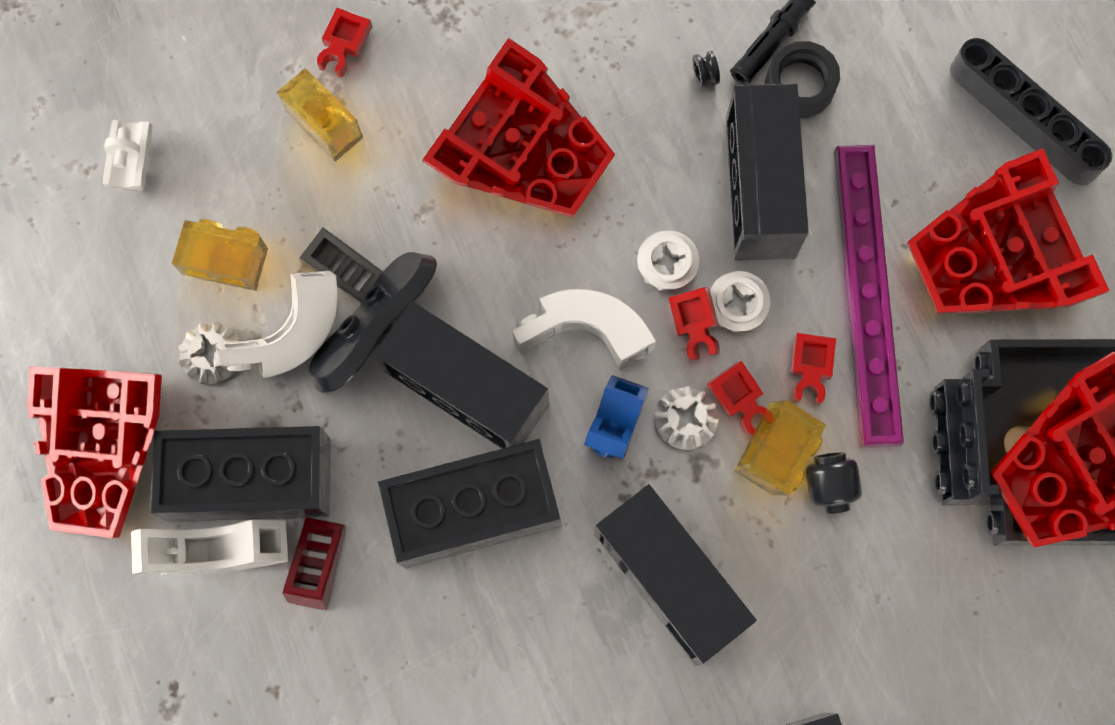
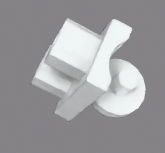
M120 120L111 121L109 139H106L104 145L107 155L102 184L105 188L133 191L144 190L153 129L149 121L138 123Z

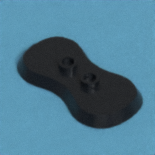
M416 252L402 254L380 274L372 288L366 293L360 306L342 322L339 329L325 341L312 359L309 371L316 390L323 393L335 391L347 383L360 370L388 327L406 309L411 301L414 302L430 283L437 268V261L433 256Z

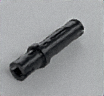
M789 0L781 10H776L770 17V23L730 69L733 79L741 85H749L783 41L796 33L798 24L810 9L813 8L816 1Z

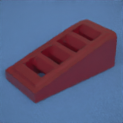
M305 518L282 592L288 603L320 610L327 609L346 529L345 524ZM312 534L332 538L331 543L312 541ZM308 551L327 554L326 559L307 556ZM304 568L322 570L321 576L303 573ZM305 584L309 586L317 587V589L315 591L300 588V585Z

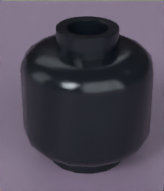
M845 452L825 453L814 456V462L809 464L805 471L811 503L816 506L825 507V512L828 514L849 511V503L857 501L862 496L857 462L846 458Z

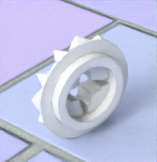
M670 230L660 231L652 234L642 243L637 258L638 270H640L645 283H650L659 291L663 289L676 291L687 284L689 285L695 277L699 268V253L695 244L684 234ZM664 248H666V252L669 253L671 259L677 258L680 260L674 263L672 275L667 271L665 265L656 264L662 261Z
M744 271L726 273L718 278L710 289L719 327L730 329L733 333L752 331L763 323L769 314L771 307L769 290L760 278ZM733 289L740 299L752 298L744 307V315L737 307H727L733 300Z
M218 322L211 324L200 323L194 330L186 332V338L182 345L178 346L180 351L179 363L191 379L203 384H216L228 379L235 371H229L228 366H220L216 352L214 353V366L204 356L198 357L205 351V340L210 342L214 348H216L218 343L238 342L240 340L231 328Z
M690 386L672 389L660 399L655 411V426L660 437L670 446L681 450H693L705 445L715 434L719 421L716 403L712 402L705 391H699ZM694 404L696 408L693 418L697 421V424L688 423L680 431H677L680 416L676 413V410L685 412Z

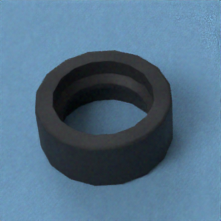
M795 41L783 46L772 58L765 78V84H782L780 80L781 72L789 64L806 63L814 66L821 72L824 78V86L822 91L815 96H799L800 118H809L821 113L831 103L840 82V67L834 55L824 46L811 41Z

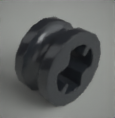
M706 52L705 57H701L699 54L693 55V70L699 88L706 87L708 82H712L713 85L719 84L720 71L714 52Z

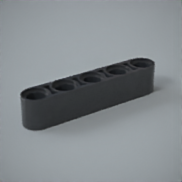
M972 38L964 42L950 67L953 79L1035 151L1043 148L1050 164L1074 184L1088 185L1110 165L1112 161L1110 147L992 44L981 38ZM967 59H972L978 65H973L969 63ZM995 83L1003 85L1006 90H1001ZM1024 108L1032 110L1035 116L1028 114ZM1053 133L1059 134L1064 141L1058 140ZM1082 158L1089 160L1093 167L1085 164Z

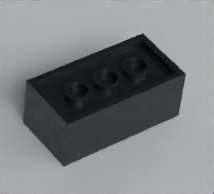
M798 84L734 85L726 115L734 260L796 259L809 234Z
M413 301L409 303L374 352L376 359L387 375L501 449L525 443L550 406L547 387Z
M320 426L154 431L150 514L168 522L330 517V437Z
M540 439L378 481L396 563L406 569L562 527Z
M650 484L595 525V537L695 666L707 662L757 621Z

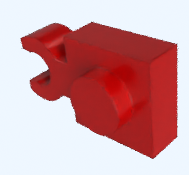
M336 7L322 36L324 46L329 48L322 50L317 57L319 70L324 71L329 62L337 61L338 64L335 67L337 77L342 78L348 69L347 56L359 57L373 27L371 20Z
M703 287L669 297L677 335L684 336L689 334L690 340L687 343L686 351L690 360L700 359L698 347L702 342L707 344L710 355L719 354V343L710 335L708 329L719 326L710 288Z
M796 333L790 374L802 377L793 390L794 402L799 403L801 401L804 389L814 391L816 395L815 405L820 406L824 401L826 391L820 379L830 380L833 376L836 338Z
M742 361L736 362L706 383L727 416H733L737 412L740 413V425L746 434L755 435L757 433L751 423L752 417L755 414L760 415L766 424L774 421L771 412L763 406H758L755 400L764 393Z

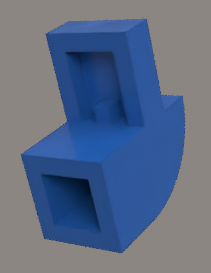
M611 375L584 445L593 448L595 453L603 457L613 458L616 456L621 459L625 458L649 388Z

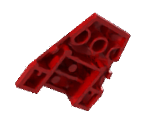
M508 38L487 67L483 82L449 130L443 129L424 156L422 162L455 184L573 218L614 158L615 153L587 117H581L569 102L571 97L564 88L559 89L547 74L548 68L542 60Z
M1043 148L1004 163L978 188L974 187L956 206L949 211L946 210L907 242L938 315L1069 308L1110 291L1093 254L1084 257L1054 194L1059 181Z
M1115 352L1108 354L1076 373L1032 426L989 473L995 485L999 486V492L1032 547L1085 537L1089 532L1107 528L1115 530Z
M29 366L27 409L29 418H38L42 441L34 442L36 455H45L48 475L41 479L50 530L106 538L120 537L160 416L161 374Z

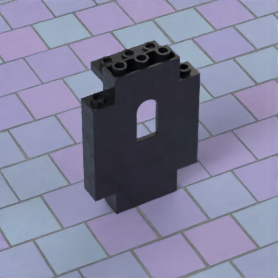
M1115 339L989 340L975 354L974 369L961 379L942 380L934 387V391H931L929 407L931 414L936 415L937 430H934L932 435V449L934 454H939L940 469L935 473L936 493L941 495L942 505H990L991 511L987 513L986 526L988 534L993 535L994 546H1031L999 492V486L995 485L989 475L1007 454L1004 446L1007 432L1017 426H1032L1076 373L1108 354L1115 352ZM1107 528L1087 533L1085 537L1044 546L1115 545V530Z

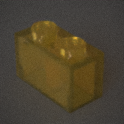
M306 68L276 92L285 111L335 162L363 139L357 119Z
M199 219L198 223L185 220L171 264L183 276L256 291L268 247L257 231L247 227L239 226L236 227V230L222 228L221 224L209 219Z
M781 400L770 402L767 407L768 410L759 422L734 471L771 495L790 496L792 492L798 489L804 479L803 469L807 461L819 450L823 440L821 435L826 424L792 402Z

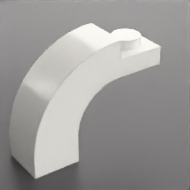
M331 271L290 274L292 308L285 324L276 333L266 338L216 344L217 360L220 366H228L229 371H243L251 369L252 363H258L259 372L263 378L285 373L304 363L320 348L333 325L338 302L336 275Z
M568 289L540 298L539 304L542 315L538 317L537 314H532L523 318L516 324L517 329L512 331L514 343L521 354L563 332L581 331L591 334L606 346L619 369L653 352L656 343L644 321L628 305L611 295L588 289Z
M248 520L216 528L190 530L138 529L131 532L132 574H161V576L196 575L246 570L288 562L286 520Z

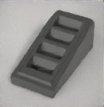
M322 227L300 256L299 261L314 272L330 271L328 267L340 252L346 257L334 272L337 288L359 303H362L366 293L372 288L383 271ZM326 244L333 247L322 263L315 260ZM353 261L358 267L345 282L340 277ZM364 270H366L371 275L358 291L353 285Z

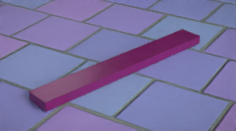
M875 144L836 146L834 156L861 448L902 446L904 444Z

